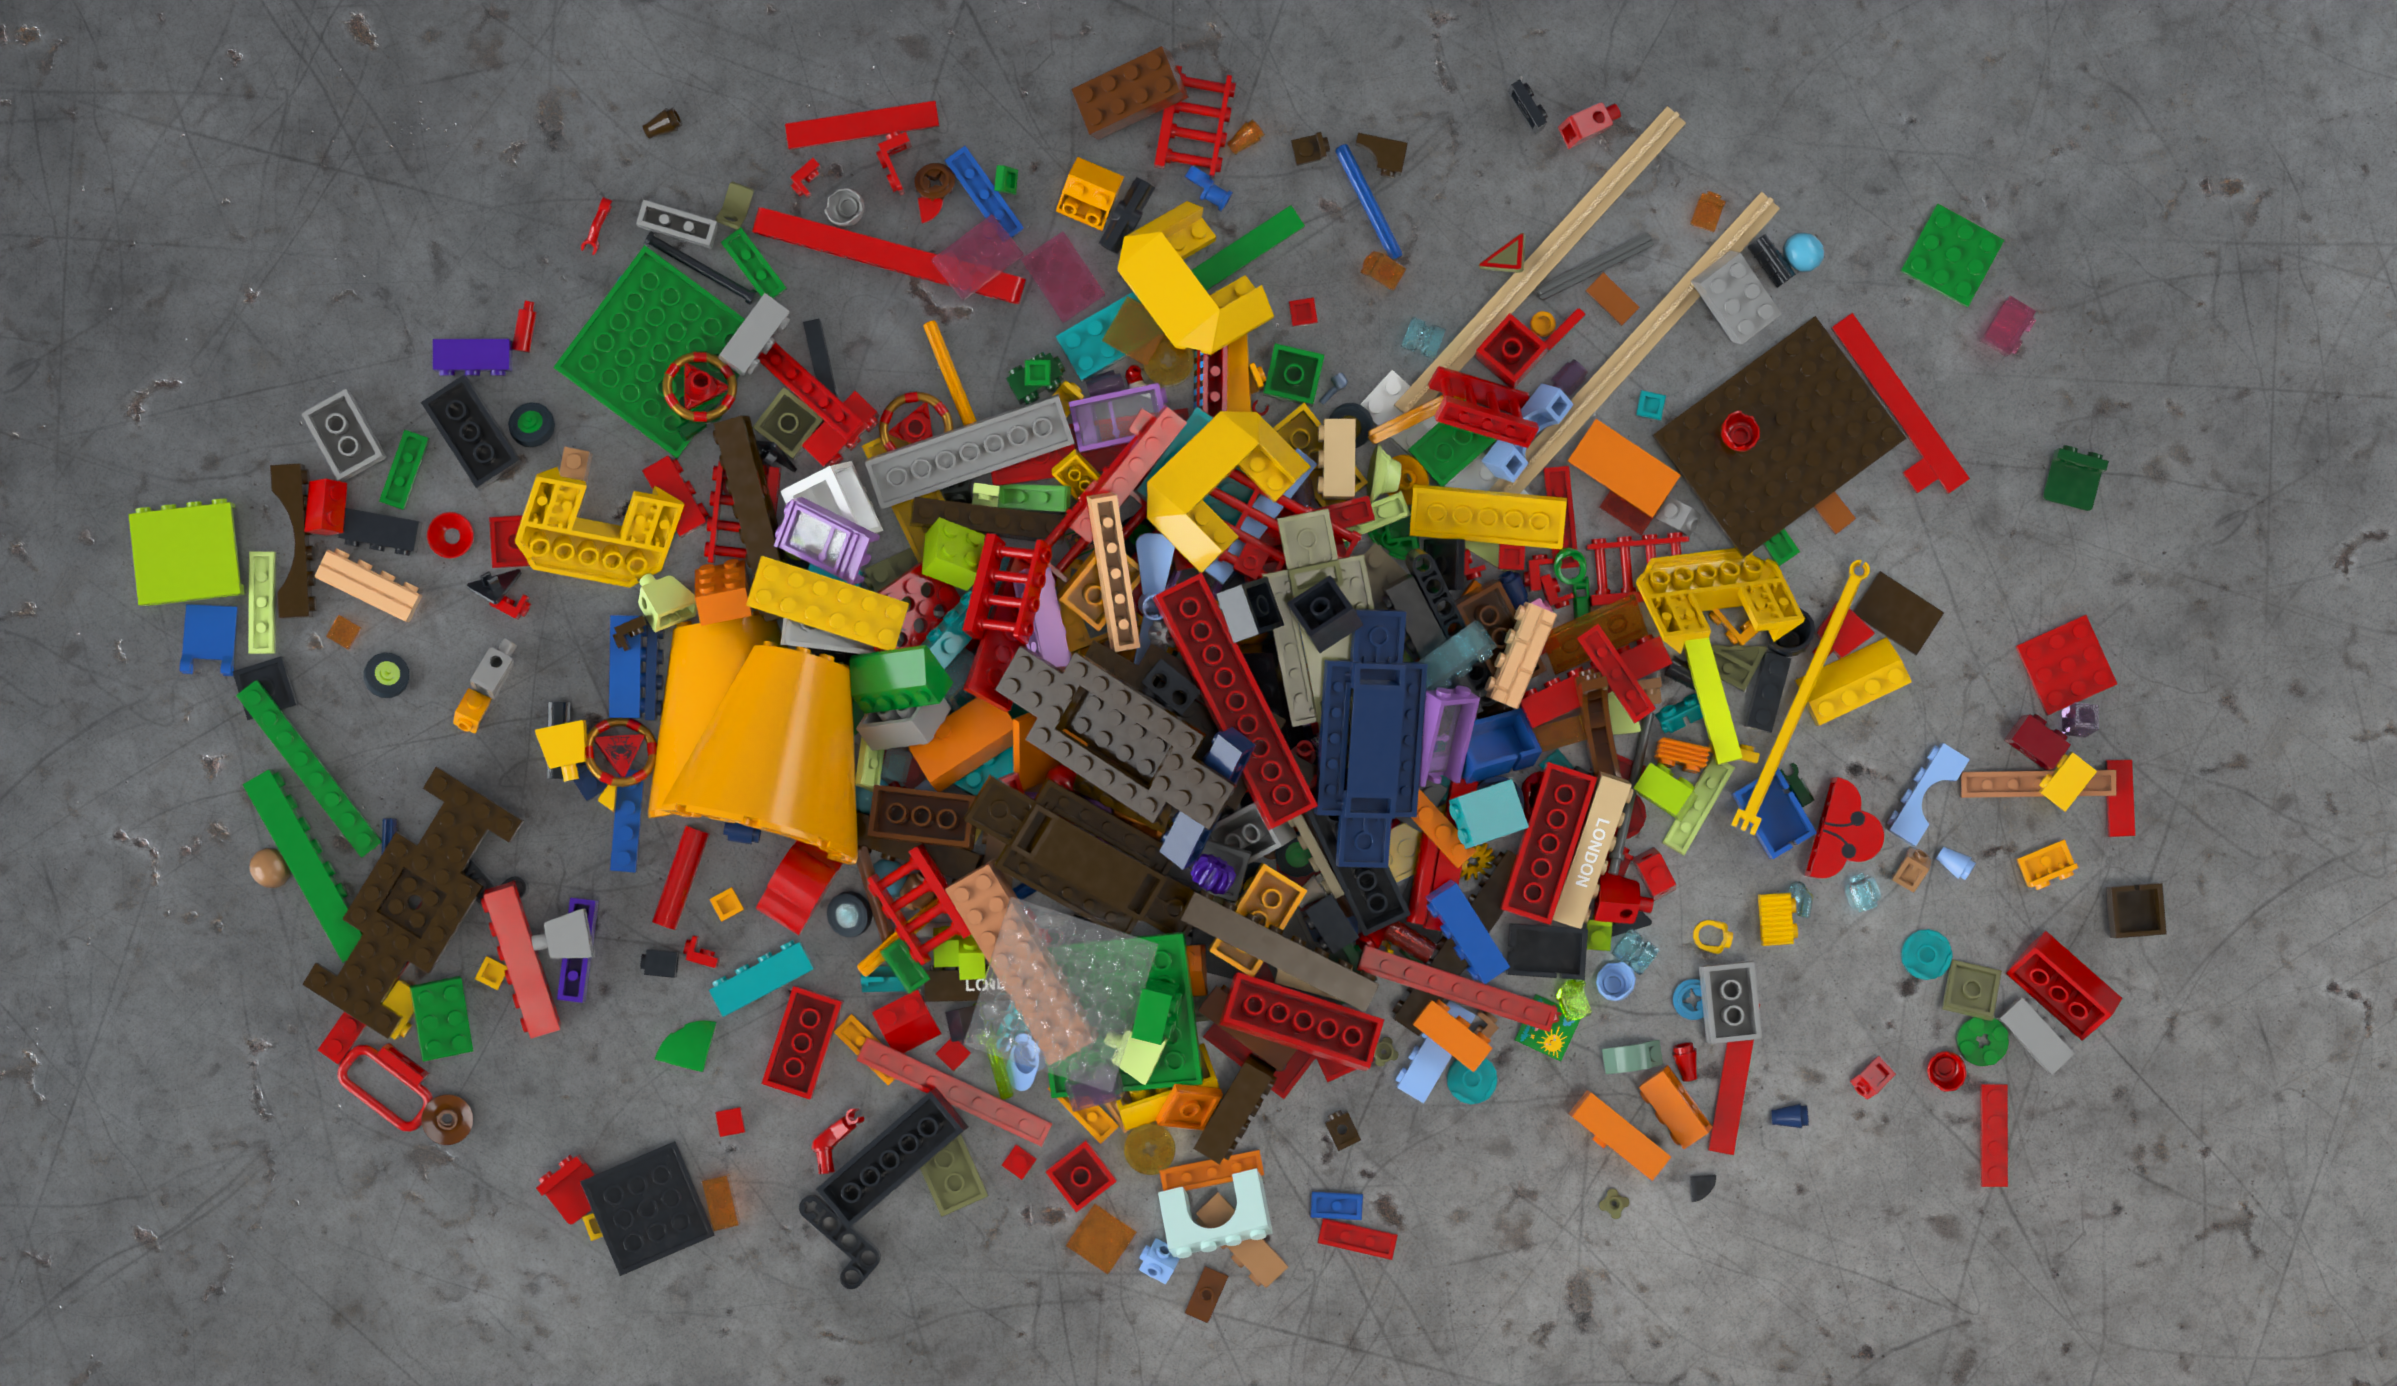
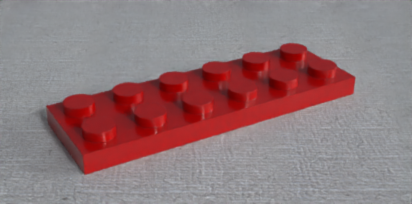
M1011 557L1006 571L1020 572L1023 569H1030L1032 559ZM1052 572V576L1054 577L1056 583L1058 576ZM1002 581L997 595L1016 597L1013 582ZM993 605L989 619L1016 622L1019 608ZM986 629L963 690L1007 712L1010 711L1013 701L995 689L1019 647L1022 645L1027 647V645L1018 641L1013 636L1014 632Z

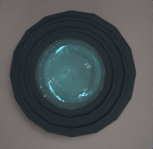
M848 891L838 894L831 900L827 908L828 923L836 933L844 937L860 935L868 929L872 921L873 914L868 900L857 892Z

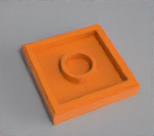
M1175 1084L1156 1117L1157 1125L1204 1130L1223 1096L1221 1089Z

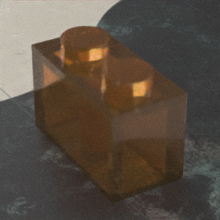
M1579 716L1532 729L1542 752L1586 740Z
M730 1173L704 1179L702 1184L713 1231L740 1225L741 1220Z

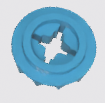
M1688 979L1680 983L1674 991L1673 1005L1677 1013L1689 1020H1698L1704 1017L1702 999L1696 1002L1695 1011L1691 1003L1682 1001L1690 997L1691 988L1695 996L1702 997L1700 980Z

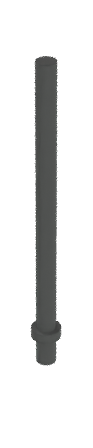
M1652 712L1642 720L1641 732L1629 778L1633 795L1629 804L1625 803L1622 811L1625 813L1622 826L1618 827L1616 843L1613 852L1609 854L1611 861L1608 873L1611 875H1618L1621 861H1624L1625 858L1623 851L1637 793L1634 790V786L1640 779L1654 718V713Z

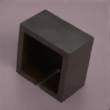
M2163 883L2106 887L2110 938L2167 934Z

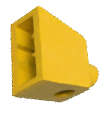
M586 720L536 729L535 733L548 767L550 769L561 767L564 782L579 779L576 764L586 762Z

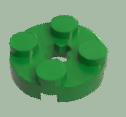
M1972 1017L1961 1025L1956 1038L1957 1046L1963 1058L1976 1066L1995 1065L2004 1057L2009 1045L2008 1031L1996 1018L1989 1021ZM1985 1033L1987 1034L1989 1044L1980 1048L1976 1038L1977 1036L1982 1037Z

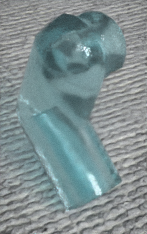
M1800 881L1794 882L1790 885L1789 891L1799 902L1797 916L1810 918L1813 894L1804 883Z

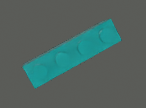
M791 940L780 946L782 951L773 956L769 952L757 958L759 964L751 968L749 964H746L735 970L736 976L730 979L723 976L712 982L714 987L709 989V992L721 1015L725 1017L814 970L815 967L802 942L795 944L794 940Z

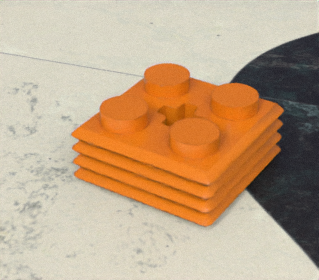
M1666 737L1656 742L1658 745L1655 747L1657 750L1654 751L1655 756L1653 758L1667 768L1679 765L1683 766L1682 771L1697 774V772L1700 773V770L1707 766L1706 762L1709 761L1707 757L1710 756L1708 752L1711 751L1709 747Z

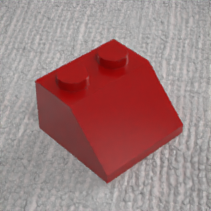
M920 989L872 1012L889 1046L901 1053H905L942 1034Z

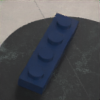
M649 622L647 626L645 720L657 721L658 716L662 714V700H658V690H663V675H659V665L664 663V650L660 649V639H664L665 629L654 632Z

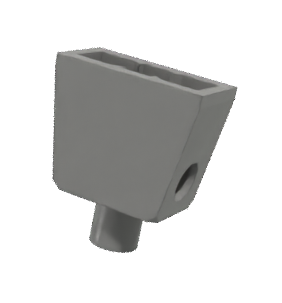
M503 638L498 649L490 647L470 679L472 689L495 701L514 667V660L511 658V655L517 645ZM495 663H501V664H502V665H501L500 667H498V668L492 667L493 664H495Z
M580 909L545 922V933L531 937L534 951L548 948L550 958L595 957L586 909Z

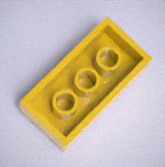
M1076 449L1052 468V475L1063 486L1071 487V495L1077 501H1079L1077 499L1078 496L1092 480L1096 481L1101 476Z

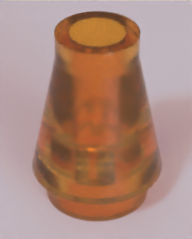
M1254 119L1249 122L1245 121L1231 140L1227 142V145L1236 155L1240 151L1262 141L1261 138L1265 133Z

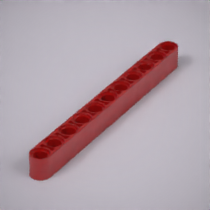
M758 207L752 229L753 233L1013 304H1020L1026 279L762 207Z

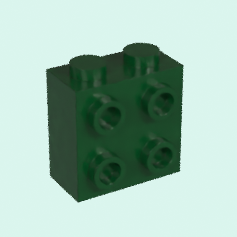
M1041 352L1030 359L1051 360V386H1025V367L1023 368L1022 365L1008 372L1007 383L1020 404L1024 402L1026 405L1033 403L1040 398L1039 393L1046 389L1050 393L1061 386V381L1064 380L1062 373L1065 372V367L1058 356L1053 358L1051 353L1045 355L1044 352Z

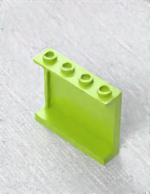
M223 498L211 500L212 504L202 505L201 501L186 503L184 508H177L176 504L162 505L161 510L151 511V507L135 509L136 513L128 514L139 606L245 595L244 585L240 581L232 509L235 508L234 503H227V499Z

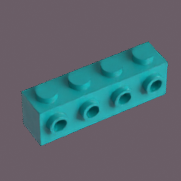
M972 590L961 597L960 602L944 616L943 621L936 628L929 632L925 641L921 644L928 646L944 669L972 639L963 631ZM992 605V606L990 607V609H989V613H988V618H987V619H989V616H990V613H991V611H992L993 605Z

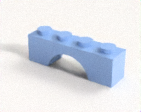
M1541 383L1523 406L1521 413L1523 419L1538 423V432L1548 426L1559 424L1574 404L1560 388ZM1497 440L1482 459V462L1495 477L1514 483L1528 465L1525 457L1526 448Z
M1941 743L1938 747L1936 745L1933 746L1927 756L1930 760L1925 768L1920 767L1913 779L1917 782L1912 790L1908 788L1900 799V802L1903 803L1898 812L1894 810L1886 822L1889 824L1887 831L1911 846L1918 844L1929 826L1922 811V799L1927 789L1938 781H1957L1970 760L1944 743Z

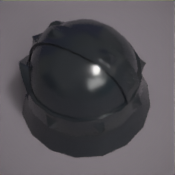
M1800 608L1805 618L1804 622L1775 642L1767 630L1766 640L1768 649L1784 657L1798 656L1806 652L1815 633L1814 621L1809 613Z

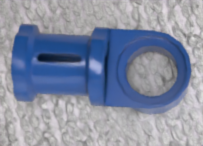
M1191 166L1185 177L1204 189L1200 196L1202 201L1208 200L1222 212L1233 192L1230 190L1227 192L1214 184L1215 181L1210 179L1209 175Z

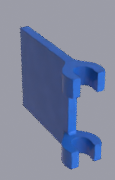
M186 604L183 650L180 661V672L182 674H193L194 659L222 660L220 673L223 676H233L238 607Z

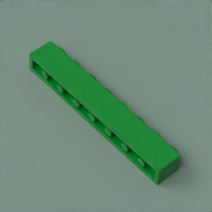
M269 769L242 785L342 963H345L363 935V932L342 920L350 907L345 898L348 896V893L342 883L337 884L333 876L336 872L330 861L325 862L323 859L321 844L316 838L312 839L308 830L311 827L304 816L300 817L295 808L298 807L295 798L292 794L287 795L283 787L286 783L279 771L275 773L274 770Z

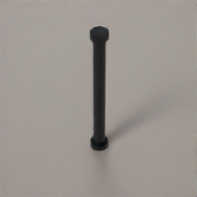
M650 231L644 241V245L647 247L651 245L746 299L745 302L749 305L754 300L757 291L754 289L750 291L655 237L656 234Z

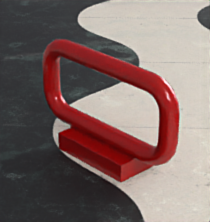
M390 1043L383 1046L380 1051L369 1045L355 1046L348 1052L338 1068V1080L347 1091L402 1131L411 1132L417 1130L422 1125L423 1110L427 1103L433 1099L432 1093L421 1084L430 1073ZM360 1055L368 1056L423 1098L424 1105L412 1121L406 1122L348 1078V1070L357 1057Z

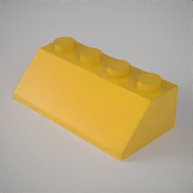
M1885 637L1824 666L1806 706L1815 725L1820 726L1910 684L1912 681L1900 656L1888 638ZM1805 675L1794 680L1798 689L1800 688Z
M1200 1044L1203 1084L1191 1086L1219 1088L1205 1044ZM1173 1087L1126 1091L1132 1100L1130 1104L1121 1092L1113 1093L1125 1131L1156 1121V1117Z

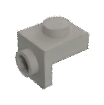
M1667 496L1656 519L1690 537L1699 525L1701 514L1692 507Z

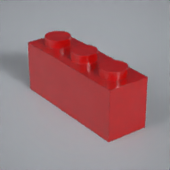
M667 455L643 469L642 472L652 489L656 486L684 503L676 527L679 537L683 538L706 525L707 519L705 517L709 516V513L702 502L697 504L693 497L696 491L690 480L685 482L680 473L684 470L678 459L672 460Z

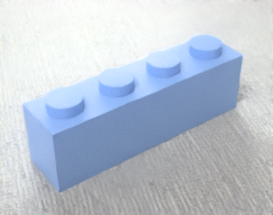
M1449 999L1446 1003L1443 1002L1451 1008L1448 1013L1455 1019L1460 1015L1470 1024L1474 1020L1475 1014ZM1422 1033L1421 1036L1425 1039L1421 1046L1415 1045L1408 1057L1412 1061L1407 1069L1402 1067L1395 1080L1399 1082L1396 1086L1397 1088L1424 1103L1452 1055Z

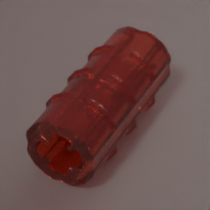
M1400 921L1388 925L1382 935V938L1392 943V945L1399 947L1403 952H1407L1425 964L1437 947V944L1429 940L1427 936L1424 937Z

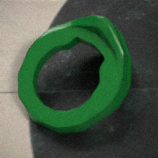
M1562 548L1555 558L1554 573L1561 582L1567 585L1579 583L1584 579L1587 572L1586 559L1577 549ZM1567 556H1572L1580 566L1579 574L1572 579L1564 577L1561 573L1562 559Z

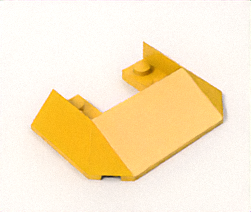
M1186 201L1124 237L1117 271L1175 348L1184 350L1191 348L1211 355L1274 318V314L1263 286L1260 285L1255 288L1246 275L1212 295L1207 293L1183 260L1215 242L1216 235L1202 218L1203 207Z
M1220 411L1147 482V519L1200 573H1203L1239 537L1203 501L1225 478L1239 467L1275 503L1311 468L1257 412Z
M558 467L536 475L515 538L516 545L522 551L533 570L629 588L638 584V580L644 575H654L662 571L684 507L682 501L654 486L652 494L634 491L623 524L620 526L577 517L587 487L585 481L560 476Z
M1736 548L1651 558L1646 569L1636 581V585L1663 641L1679 654L1682 652L1685 641L1709 638L1711 629L1702 611L1743 606L1755 631L1768 630L1774 642L1803 623L1805 618L1778 564L1769 558L1764 561L1752 555L1753 552L1742 558Z

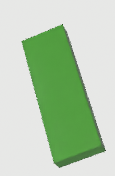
M1022 484L1000 485L998 507L1023 511L1066 512L1070 508L1071 487Z

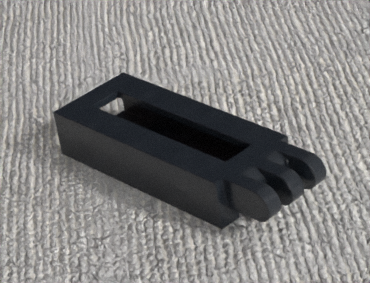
M818 318L805 321L803 325L815 378L838 398L821 320Z

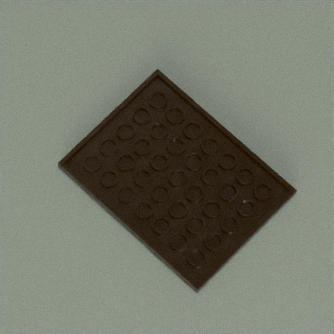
M1816 316L1652 435L1742 558H1745L1907 439ZM1736 411H1742L1743 414L1753 416L1760 428L1758 442L1752 449L1745 452L1729 448L1721 437L1722 424L1729 414Z

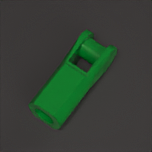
M1585 576V579L1579 583L1572 584L1574 623L1592 622L1589 578ZM1585 589L1586 596L1577 597L1576 590Z

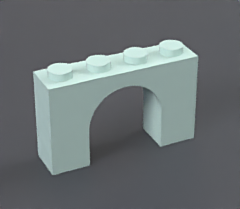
M1257 1168L1232 1174L1237 1198L1236 1210L1227 1223L1217 1228H1203L1193 1222L1189 1196L1183 1187L1158 1192L1168 1250L1173 1257L1187 1258L1195 1252H1211L1219 1246H1236L1244 1240H1260L1268 1234H1273L1263 1179Z

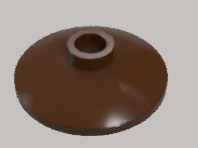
M439 1095L430 1100L425 1106L421 1118L422 1127L428 1138L435 1143L441 1145L459 1143L471 1131L473 1125L472 1110L465 1100L456 1095ZM450 1114L452 1120L444 1122L442 1119L443 1115Z

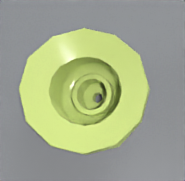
M1378 444L1373 451L1367 474L1368 484L1366 490L1372 504L1380 494L1396 492L1401 478V463L1387 455L1382 449L1381 444Z

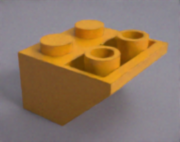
M1077 157L1068 174L1056 212L1103 231L1118 196L1124 176Z

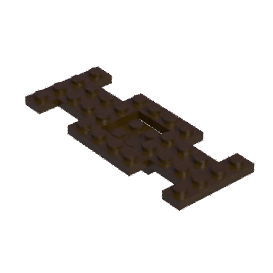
M435 767L422 789L444 803L419 844H416L399 832H395L342 919L363 932V935L341 971L337 975L321 964L315 963L302 984L387 1039L392 1037L403 1016L384 1005L383 1001L405 965L409 961L430 974L484 887L465 875L463 871L489 830L508 843H511L524 822L521 818L440 767ZM413 895L421 898L422 905L418 910L412 909L409 905V899Z

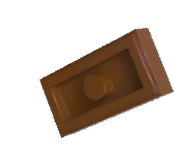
M1205 1266L1184 1313L1208 1323L1229 1276Z

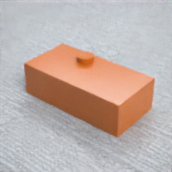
M977 697L947 716L935 732L932 741L925 745L908 746L930 784L937 792H941L1013 745V718L1008 711L1004 712Z
M1588 1090L1568 1113L1595 1135L1592 1138L1593 1141L1603 1149L1609 1146L1651 1181L1655 1179L1671 1159L1669 1154Z

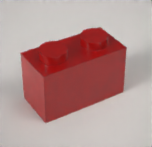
M327 478L309 481L304 532L324 536L343 533L347 494L346 482Z

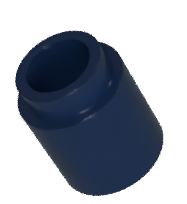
M1505 571L1499 575L1498 580L1501 582L1515 610L1520 605L1523 606L1525 602H1528V592L1518 572Z
M725 822L723 835L728 836V841L752 845L753 842L759 843L761 830L739 823Z

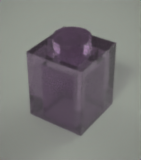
M2075 702L2062 710V733L2065 735L2086 738L2099 730V705Z

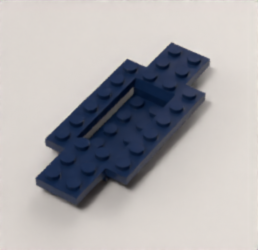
M1354 609L1363 626L1352 632L1350 660L1325 659L1315 801L1318 806L1315 807L1314 813L1316 815L1339 816L1336 865L1338 867L1388 868L1392 819H1395V817H1417L1428 664L1424 662H1403L1406 611ZM1351 688H1353L1347 790H1344Z

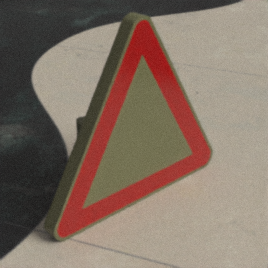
M1520 233L1479 263L1480 269L1521 273L1524 270L1525 234Z

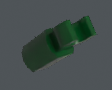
M713 403L707 405L703 412L712 410L715 405ZM722 416L707 422L687 420L676 428L683 440L687 442L705 430L707 424L719 422Z
M1793 762L1790 764L1793 769V773L1790 776L1785 775L1782 769L1780 771L1789 783V791L1794 793L1801 807H1804L1815 799L1803 778L1799 779V769Z

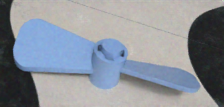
M1144 533L1136 540V552L1143 593L1138 600V608L1143 614L1139 633L1140 648H1136L1134 663L1137 665L1140 664L1150 646L1151 641L1148 631L1153 625V621L1160 622L1162 619L1153 597L1165 591L1175 549L1162 534Z

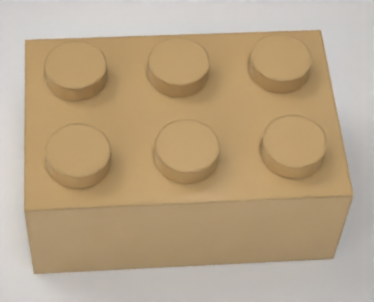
M1324 419L1323 425L1318 427V442H1323V451L1318 453V468H1323V476H1318L1317 491L1318 494H1322V500H1352L1355 497L1356 419Z

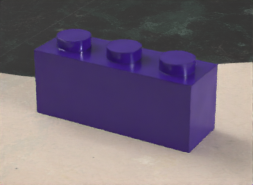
M433 339V370L439 372V376L446 377L455 376V372H465V376H480V372H490V376H506V372H513V341L510 339Z

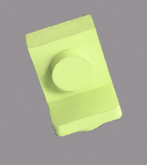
M974 483L972 504L998 507L1000 486Z

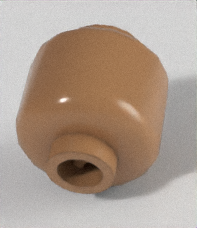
M921 871L908 875L900 890L901 897L924 882L923 879L925 877ZM928 891L905 907L916 911L917 908L923 909L935 897L934 891Z

